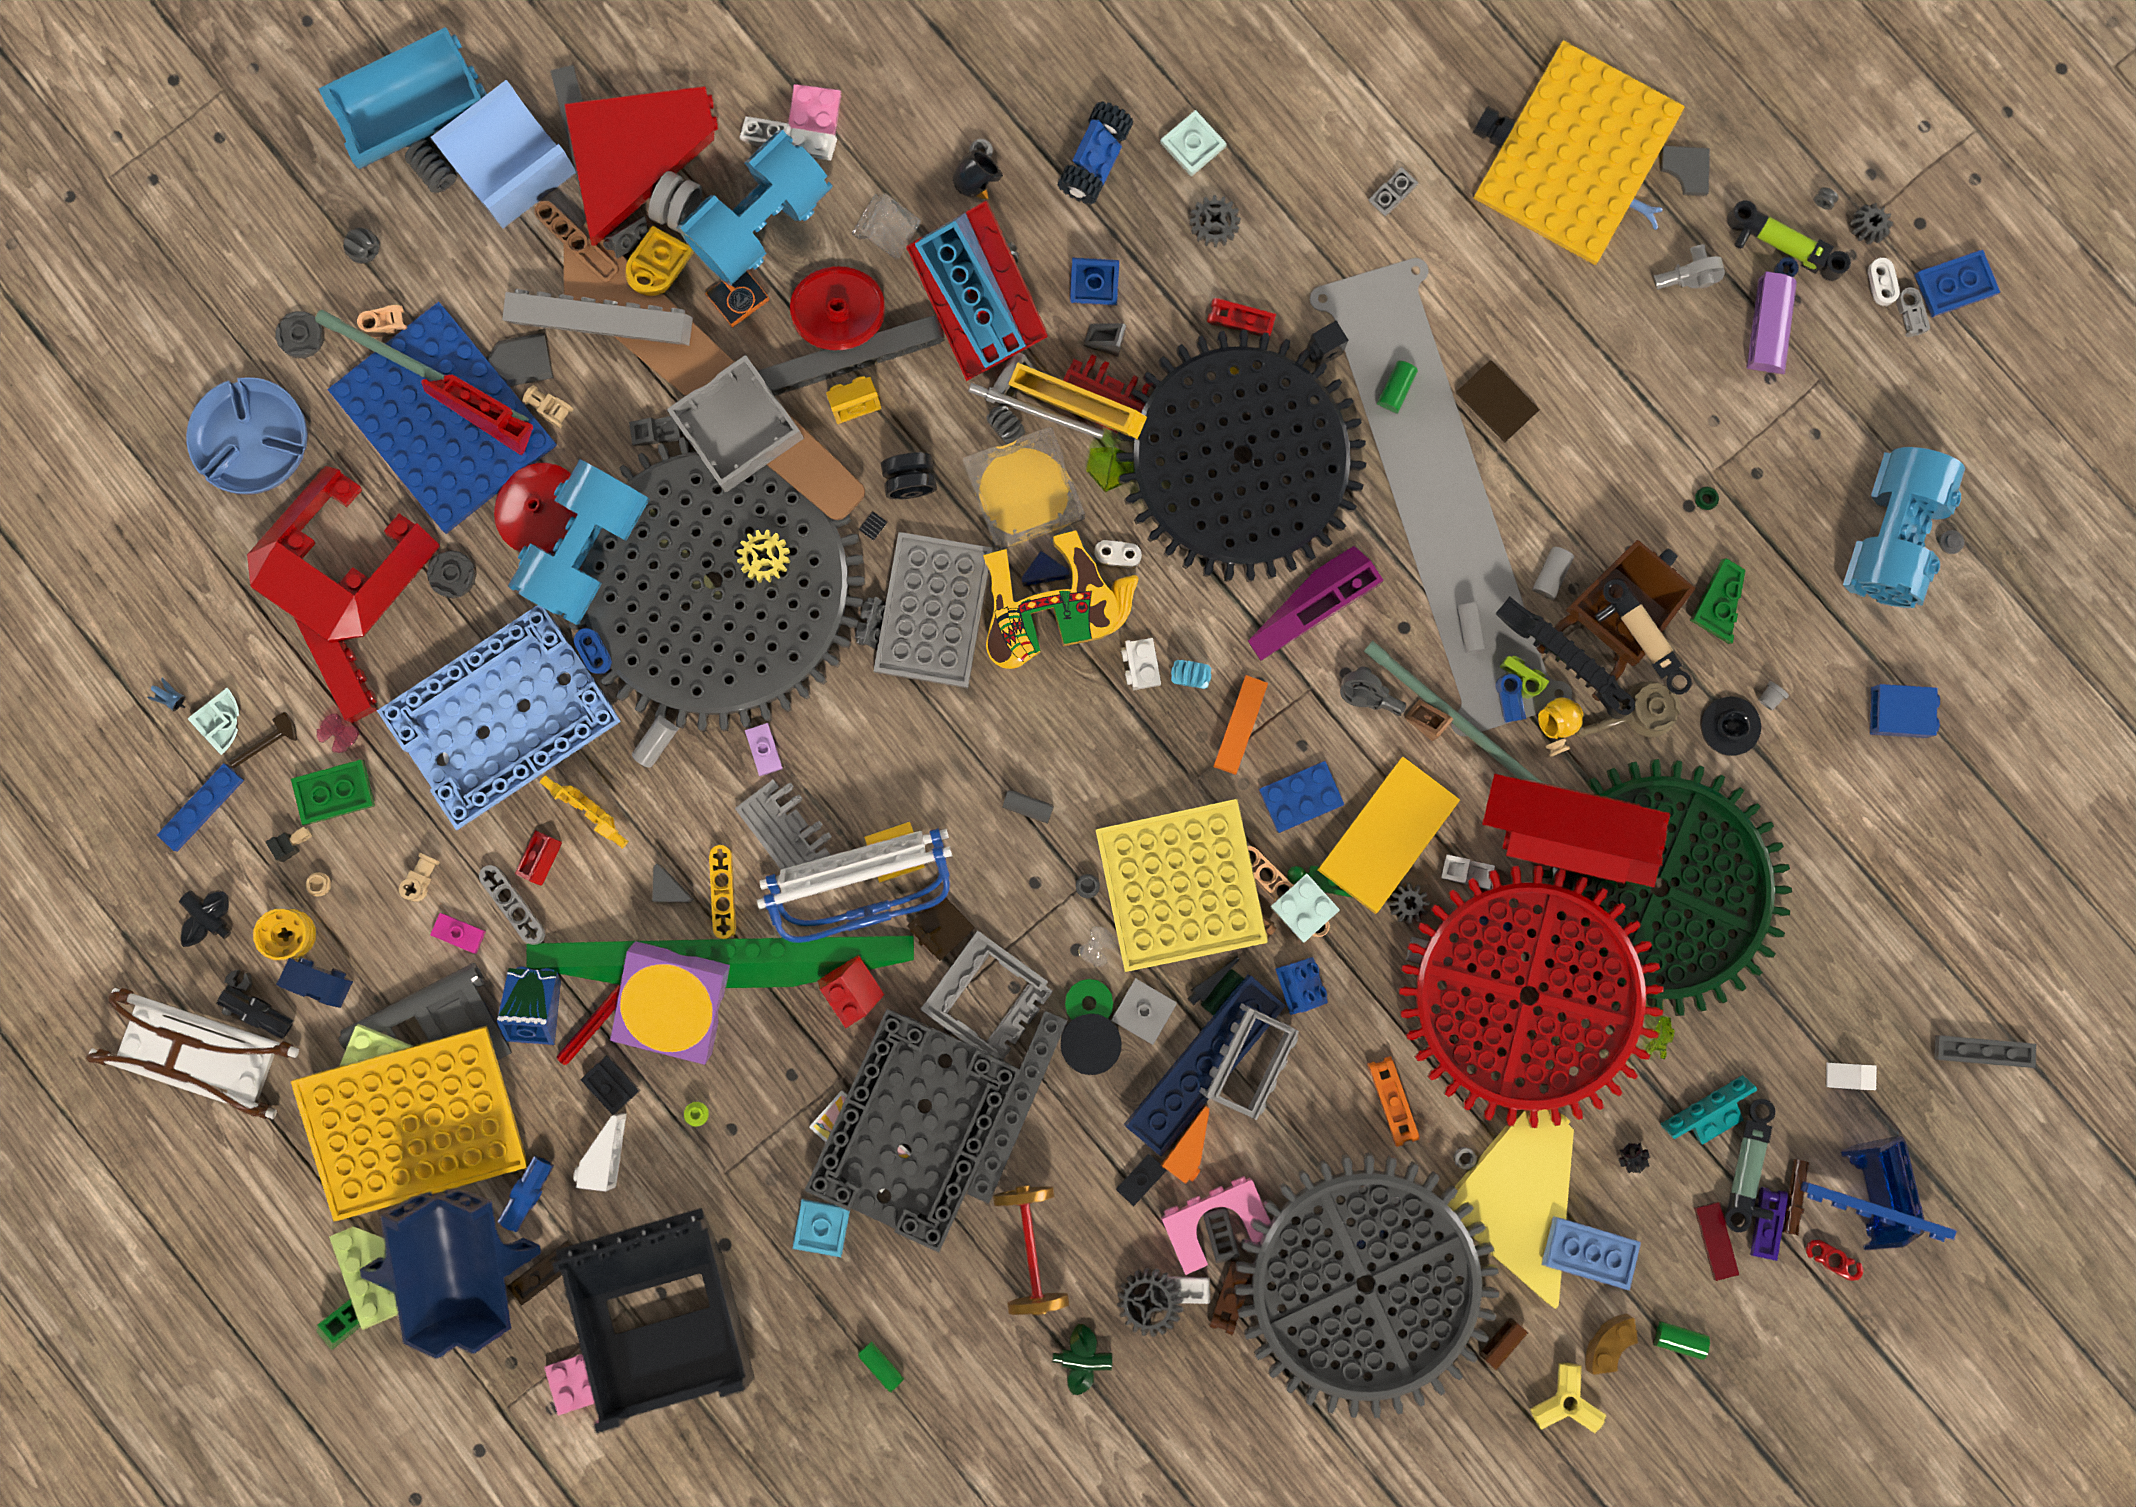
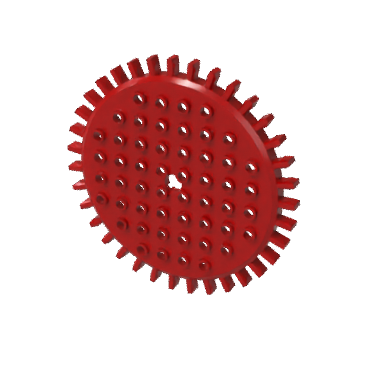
M1512 866L1510 872L1512 884L1504 886L1500 883L1497 871H1489L1492 889L1484 892L1481 891L1478 882L1474 878L1467 880L1468 887L1474 897L1464 902L1458 892L1455 890L1449 891V898L1457 907L1449 915L1442 907L1433 905L1431 910L1434 915L1442 920V923L1436 930L1432 929L1428 924L1419 923L1417 928L1421 933L1430 936L1426 948L1421 947L1417 943H1408L1407 946L1412 953H1418L1422 956L1419 967H1414L1410 964L1401 965V971L1406 974H1415L1417 979L1416 987L1414 988L1406 986L1398 988V993L1401 995L1416 996V1008H1406L1400 1011V1017L1411 1018L1418 1016L1420 1024L1419 1029L1410 1030L1405 1034L1407 1040H1415L1424 1036L1428 1044L1426 1049L1420 1050L1415 1054L1416 1061H1423L1429 1056L1434 1055L1439 1065L1430 1070L1427 1077L1432 1081L1439 1078L1446 1071L1453 1078L1452 1082L1446 1086L1443 1092L1447 1097L1455 1094L1459 1086H1463L1469 1090V1094L1463 1102L1462 1107L1469 1111L1474 1106L1476 1099L1481 1097L1488 1101L1484 1110V1118L1491 1120L1497 1105L1507 1107L1505 1119L1508 1126H1514L1517 1110H1528V1123L1531 1128H1537L1538 1110H1549L1552 1124L1560 1126L1561 1117L1558 1109L1570 1105L1572 1115L1577 1120L1583 1119V1111L1578 1101L1589 1097L1595 1108L1598 1110L1603 1109V1102L1598 1097L1596 1091L1606 1085L1611 1093L1616 1096L1622 1095L1623 1092L1620 1086L1612 1078L1621 1071L1626 1077L1636 1080L1638 1074L1625 1063L1631 1054H1634L1639 1059L1649 1060L1651 1055L1646 1050L1636 1047L1640 1035L1647 1038H1658L1659 1035L1655 1030L1643 1027L1645 1015L1654 1017L1663 1015V1010L1657 1007H1646V994H1659L1663 992V987L1656 984L1645 986L1643 976L1644 973L1660 969L1659 963L1649 962L1641 965L1637 954L1647 951L1652 944L1650 941H1641L1633 946L1628 938V935L1636 931L1641 924L1638 921H1633L1621 928L1615 921V918L1624 911L1626 906L1623 903L1616 904L1608 913L1599 905L1606 898L1608 891L1605 888L1599 889L1592 900L1582 896V892L1587 885V878L1580 877L1576 881L1573 891L1563 888L1565 870L1562 869L1557 870L1553 885L1542 883L1544 873L1542 866L1534 867L1532 883H1522L1519 866ZM1513 898L1517 900L1515 908L1509 905V901ZM1535 905H1539L1541 907V912L1539 914H1535L1533 912V907ZM1559 911L1565 913V918L1562 921L1557 918ZM1481 916L1487 917L1488 922L1486 925L1480 924L1479 919ZM1584 917L1589 920V924L1586 927L1581 925V920ZM1506 922H1509L1512 926L1508 932L1503 929V925ZM1530 928L1535 930L1533 938L1527 935V931ZM1452 933L1458 936V940L1455 943L1449 939ZM1553 935H1557L1559 937V942L1557 944H1553L1551 942V937ZM1477 939L1482 943L1479 949L1473 946V942ZM1577 941H1581L1583 943V948L1581 950H1577L1575 948V943ZM1504 946L1505 954L1499 955L1497 948ZM1602 947L1607 950V955L1604 957L1599 954V950ZM1523 952H1527L1529 954L1528 961H1523L1521 959V955ZM1445 957L1452 959L1450 966L1444 965L1443 960ZM1548 958L1553 960V966L1550 968L1545 965V961ZM1470 963L1476 966L1475 971L1472 973L1467 970V966ZM1571 965H1575L1577 967V972L1575 974H1571L1569 972V967ZM1495 969L1500 973L1497 979L1491 976V972ZM1599 971L1601 978L1596 981L1593 978V974ZM1517 976L1523 977L1524 981L1521 985L1515 983ZM1621 977L1625 979V985L1622 987L1617 984V980ZM1441 980L1446 983V987L1443 990L1437 987L1438 982ZM1545 982L1547 990L1542 992L1539 989V985ZM1532 986L1536 989L1538 999L1534 1004L1526 1005L1520 1001V992L1523 987ZM1463 987L1469 988L1470 993L1468 996L1462 995L1461 990ZM1567 988L1571 990L1569 998L1563 995V991ZM1488 993L1494 996L1493 1001L1490 1003L1485 1000V996ZM1589 995L1595 997L1593 1004H1589L1587 1001ZM1513 999L1518 1003L1515 1009L1509 1006V1002ZM1614 1001L1619 1003V1009L1616 1011L1611 1008V1004ZM1434 1004L1440 1006V1011L1436 1014L1431 1010ZM1535 1006H1539L1541 1008V1013L1539 1015H1535L1533 1013V1009ZM1459 1010L1464 1013V1017L1461 1020L1455 1017V1013ZM1560 1012L1565 1014V1020L1562 1022L1557 1019V1015ZM1481 1017L1487 1018V1025L1481 1026L1479 1024ZM1583 1019L1589 1020L1587 1028H1583L1581 1025ZM1506 1023H1509L1512 1027L1508 1033L1503 1030V1026ZM1608 1025L1613 1027L1612 1034H1607L1605 1031ZM1529 1030L1535 1031L1536 1035L1533 1039H1529L1527 1036ZM1452 1034L1458 1037V1041L1454 1044L1449 1041V1037ZM1554 1036H1557L1560 1040L1558 1045L1551 1043V1039ZM1475 1041H1480L1482 1044L1479 1050H1475L1473 1047ZM1579 1042L1584 1047L1581 1052L1575 1049L1576 1044ZM1498 1048H1505L1506 1053L1504 1056L1497 1054ZM1602 1049L1607 1050L1608 1054L1605 1058H1601L1599 1055ZM1523 1054H1528L1530 1057L1526 1063H1523L1521 1060ZM1548 1060L1553 1061L1554 1065L1551 1069L1545 1067V1063ZM1469 1065L1476 1067L1475 1072L1469 1074L1467 1071ZM1573 1066L1578 1070L1574 1076L1569 1073L1570 1068ZM1494 1071H1498L1500 1074L1497 1080L1491 1078V1074ZM1519 1077L1524 1081L1520 1087L1515 1084V1080ZM1541 1084H1546L1548 1087L1545 1093H1541L1539 1090Z

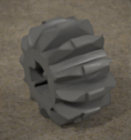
M1876 203L1870 207L1867 204L1863 205L1860 210L1853 214L1854 219L1851 221L1850 226L1855 229L1851 235L1858 234V242L1865 239L1867 245L1873 241L1876 244L1881 242L1884 237L1886 238L1890 234L1889 229L1893 226V222L1888 219L1892 213L1885 214V206L1878 209Z
M1003 404L994 407L986 416L992 429L1008 445L1017 442L1025 434L1024 426L1012 411Z
M1406 883L1405 890L1401 885H1398L1396 888L1399 894L1392 892L1390 895L1396 900L1388 902V906L1396 907L1390 914L1395 915L1399 912L1398 922H1402L1405 916L1407 924H1412L1413 918L1415 921L1420 922L1421 917L1419 913L1422 915H1427L1428 913L1422 906L1430 905L1429 901L1422 900V898L1428 895L1427 892L1418 894L1421 888L1419 885H1416L1412 891L1411 883ZM1411 898V903L1414 907L1406 909L1407 904L1404 902V899Z

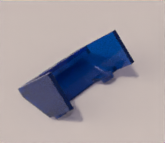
M1902 1136L1860 1143L1841 1151L1842 1157L1849 1156L1850 1163L1856 1169H1862L1871 1203L1924 1219L1907 1144ZM1873 1214L1869 1223L1866 1224V1232L1871 1241L1863 1245L1864 1250L1905 1247L1923 1235L1925 1231L1921 1230L1920 1234L1905 1230V1224L1899 1222L1892 1226L1881 1222V1217Z

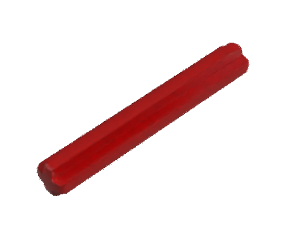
M618 985L556 1056V1059L561 1064H569L617 1007L621 985Z

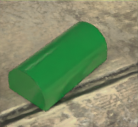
M1398 360L1379 397L1377 405L1398 414L1418 369L1406 361Z
M1659 1321L1653 1345L1704 1360L1709 1352L1710 1337Z
M872 1341L858 1352L859 1359L888 1392H892L905 1379Z

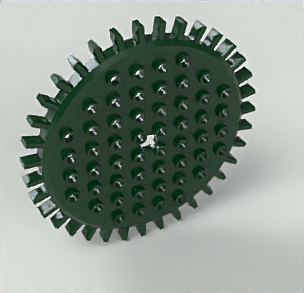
M1654 759L1650 761L1649 766L1651 776L1641 778L1639 765L1635 761L1628 764L1630 781L1622 783L1619 773L1614 767L1607 770L1608 778L1612 784L1611 788L1604 791L1596 778L1588 780L1587 783L1595 795L1640 804L1641 807L1670 813L1668 824L1674 826V831L1670 833L1666 830L1665 852L1662 855V866H1659L1657 878L1666 881L1668 892L1665 896L1658 897L1651 892L1650 889L1652 888L1650 886L1626 881L1621 889L1617 886V881L1604 878L1599 879L1596 876L1562 869L1565 870L1564 882H1569L1571 885L1570 890L1573 891L1576 881L1580 877L1587 878V885L1582 892V896L1585 897L1589 891L1594 897L1599 889L1605 888L1608 892L1606 898L1599 906L1608 913L1610 909L1607 905L1610 901L1615 905L1623 903L1626 907L1615 918V921L1621 928L1633 921H1638L1641 924L1636 931L1628 935V938L1633 946L1641 941H1650L1652 944L1649 952L1642 951L1637 954L1641 965L1649 962L1659 963L1660 969L1643 974L1645 986L1659 985L1656 983V977L1660 975L1663 978L1662 984L1659 985L1663 987V992L1659 994H1646V998H1652V1007L1663 1010V999H1672L1675 1016H1684L1683 998L1693 997L1695 1008L1698 1012H1703L1707 1008L1702 993L1711 990L1718 1003H1725L1728 1000L1721 988L1723 983L1729 980L1737 991H1744L1747 988L1737 975L1739 971L1745 968L1754 976H1760L1763 973L1759 966L1751 961L1756 952L1760 953L1763 957L1774 958L1776 953L1771 948L1763 945L1762 942L1766 934L1776 938L1784 937L1785 932L1781 929L1770 926L1772 914L1779 917L1790 915L1791 910L1785 907L1774 906L1775 894L1785 895L1792 892V887L1786 885L1775 886L1774 873H1784L1790 870V866L1783 863L1772 866L1769 853L1778 852L1784 845L1782 842H1774L1765 846L1761 834L1770 831L1774 827L1773 823H1762L1755 828L1749 819L1758 812L1761 806L1758 803L1752 804L1744 811L1738 808L1735 803L1744 792L1741 787L1731 791L1728 798L1719 793L1721 786L1724 784L1725 776L1718 775L1713 779L1710 787L1700 784L1704 775V767L1697 766L1692 772L1691 780L1681 778L1682 761L1678 760L1674 761L1671 766V777L1661 776L1660 760ZM1656 792L1660 793L1661 795L1660 801H1657L1654 798V794ZM1678 802L1683 804L1682 811L1676 808ZM1700 812L1705 814L1704 821H1701L1698 817ZM1722 822L1727 824L1726 831L1721 829ZM1690 834L1696 836L1694 843L1689 840ZM1713 844H1716L1718 846V851L1716 853L1713 852L1711 849V846ZM1735 854L1740 856L1739 862L1734 861L1733 857ZM1681 856H1685L1687 858V863L1685 865L1680 862ZM1551 866L1550 871L1543 869L1542 878L1549 879V885H1553L1555 874L1561 868ZM1703 866L1709 868L1708 874L1702 872ZM1727 875L1731 878L1730 884H1726L1724 881ZM1673 877L1678 881L1677 886L1671 884ZM1749 885L1753 887L1752 894H1749L1746 890ZM1695 887L1700 890L1699 896L1693 894ZM1642 889L1646 891L1645 898L1639 896V892ZM1717 897L1722 900L1721 906L1715 904ZM1664 899L1668 901L1669 905L1667 908H1663L1661 905ZM1740 907L1744 909L1743 916H1739L1737 913ZM1686 909L1689 910L1691 913V916L1689 918H1686L1684 916V911ZM1559 911L1557 918L1562 921L1565 918V913ZM1632 911L1637 914L1636 920L1630 918ZM1584 917L1581 925L1586 927L1589 924V920ZM1708 919H1710L1713 922V926L1711 928H1708L1706 926V921ZM1654 921L1659 923L1658 930L1652 928ZM1730 929L1735 932L1734 938L1728 936ZM1677 931L1681 933L1680 940H1676L1674 937ZM1557 935L1551 937L1552 943L1559 940ZM1577 941L1575 943V948L1577 950H1581L1583 948V943L1581 941ZM1699 941H1701L1704 945L1702 950H1699L1697 948V943ZM1602 947L1599 950L1600 956L1604 957L1607 955L1606 948ZM1721 951H1723L1726 954V958L1724 960H1721L1719 958V953ZM1668 953L1672 956L1671 962L1665 960V955ZM1690 963L1694 965L1693 972H1689L1687 969ZM1577 968L1572 972V974H1575L1577 972ZM1599 971L1594 972L1593 975L1597 981L1601 978V973ZM1621 977L1617 980L1618 986L1622 987L1625 985L1624 978ZM1614 1001L1611 1005L1616 1006L1618 1002Z

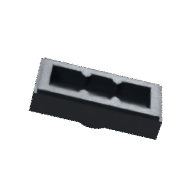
M1148 1153L1120 1183L1116 1191L1134 1207L1167 1170Z

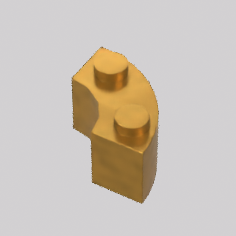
M1628 1314L1618 1315L1600 1326L1601 1328L1593 1339L1590 1340L1587 1347L1585 1367L1592 1375L1618 1372V1361L1622 1352L1629 1346L1638 1343L1634 1317Z

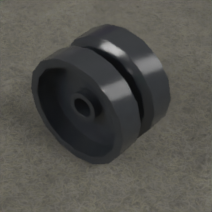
M921 452L906 453L889 457L881 462L882 475L884 478L889 479L884 483L887 498L897 500L911 499L931 494L937 490L935 475L929 473L934 469L931 454Z

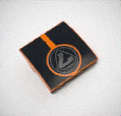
M748 271L731 286L722 280L705 293L732 328L770 300Z

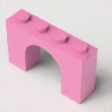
M1239 1177L1231 1181L1232 1186L1223 1189L1222 1186L1210 1190V1195L1201 1199L1200 1196H1196L1186 1201L1187 1206L1178 1209V1206H1174L1164 1211L1165 1215L1161 1219L1185 1275L1208 1265L1197 1240L1196 1228L1201 1216L1212 1208L1227 1207L1239 1214L1250 1240L1255 1243L1261 1241L1264 1234L1256 1231L1250 1222L1254 1218L1269 1225L1270 1220L1251 1178Z

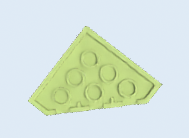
M351 1227L329 1236L361 1329L364 1330L398 1315L394 1293L361 1278L360 1274L362 1267L379 1257L385 1258L386 1247L384 1238L356 1227Z

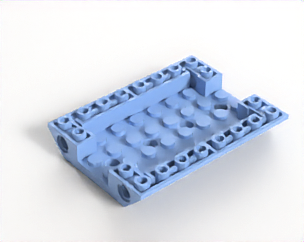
M539 605L377 710L403 751L409 753L431 786L430 792L456 830H459L621 722L613 706L547 610ZM563 673H569L571 676V681L567 685L559 684V676ZM529 700L531 704L530 709L526 712H520L518 709L520 701ZM483 726H487L490 729L489 736L485 739H480L478 737V730ZM443 752L447 753L449 762L445 766H439L437 763L438 756Z

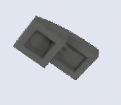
M672 416L659 419L650 417L629 422L633 446L673 442L683 437V432Z

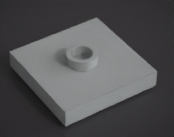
M1135 978L1111 1021L1153 1045L1177 1002Z

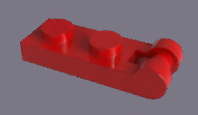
M1219 298L1212 299V312L1208 314L1207 323L1239 331L1247 330V333L1262 336L1264 332L1269 333L1270 339L1276 318L1275 313ZM1222 310L1229 311L1227 317L1220 315Z

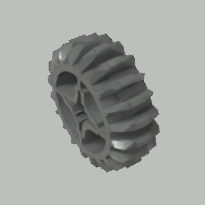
M1145 1268L1143 1273L1137 1270L1135 1277L1129 1275L1127 1277L1128 1283L1124 1282L1121 1284V1288L1124 1291L1118 1293V1297L1124 1300L1117 1303L1119 1308H1124V1311L1120 1313V1317L1127 1315L1128 1320L1125 1322V1325L1128 1326L1133 1323V1332H1137L1141 1328L1142 1336H1146L1148 1331L1152 1337H1155L1157 1332L1161 1335L1165 1334L1166 1328L1173 1329V1322L1180 1320L1177 1313L1183 1312V1307L1177 1304L1182 1303L1184 1298L1176 1296L1181 1291V1288L1177 1287L1174 1289L1172 1285L1176 1283V1280L1172 1279L1168 1282L1166 1280L1169 1275L1167 1272L1163 1273L1160 1277V1271L1157 1268L1152 1274L1149 1268ZM1150 1283L1146 1294H1134L1139 1284ZM1159 1287L1164 1291L1167 1300L1160 1296ZM1149 1297L1151 1302L1155 1303L1152 1307H1150V1302L1146 1301ZM1134 1305L1139 1306L1142 1311V1317L1137 1313ZM1167 1310L1163 1320L1151 1321L1155 1311Z

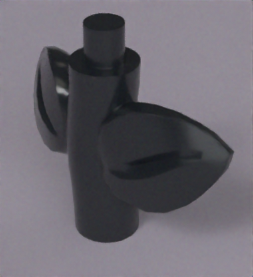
M188 891L181 897L179 903L191 916L184 922L181 929L180 940L183 947L198 944L207 936L208 931L214 936L219 934L223 939H226L231 934L226 928L227 923L221 919L229 909L228 895L224 891H211L203 902L193 891Z

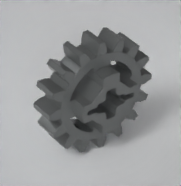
M1213 195L1211 201L1204 197L1203 205L1199 202L1196 203L1195 208L1197 210L1191 211L1193 218L1190 219L1189 225L1194 226L1191 230L1192 234L1198 233V242L1204 239L1205 246L1213 242L1214 248H1217L1218 242L1225 246L1227 238L1231 241L1234 240V233L1239 231L1238 224H1240L1241 218L1236 217L1239 212L1238 208L1232 210L1233 201L1226 204L1224 196L1219 201L1216 195ZM1200 216L1202 217V220L1205 222L1203 227H1201L1200 225ZM1227 216L1230 218V227L1228 222L1225 221Z

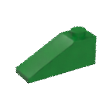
M351 1299L317 1324L316 1332L331 1350L361 1327Z

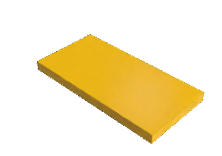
M1402 756L1320 865L1318 871L1374 914H1377L1459 803L1460 799Z

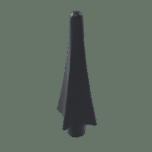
M1234 957L1212 976L1192 988L1191 991L1193 993L1187 1000L1193 1006L1199 1000L1201 1002L1205 1001L1221 979L1239 961V957Z

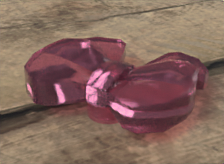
M330 714L325 717L320 726L321 729H317V738L321 743H324L332 735L336 737L332 746V752L336 753L346 752L347 747H351L359 736L358 729L354 726L345 727L341 723V717L338 714Z

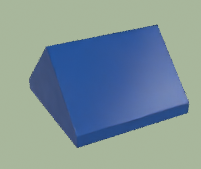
M1072 258L1070 303L1117 305L1120 260Z

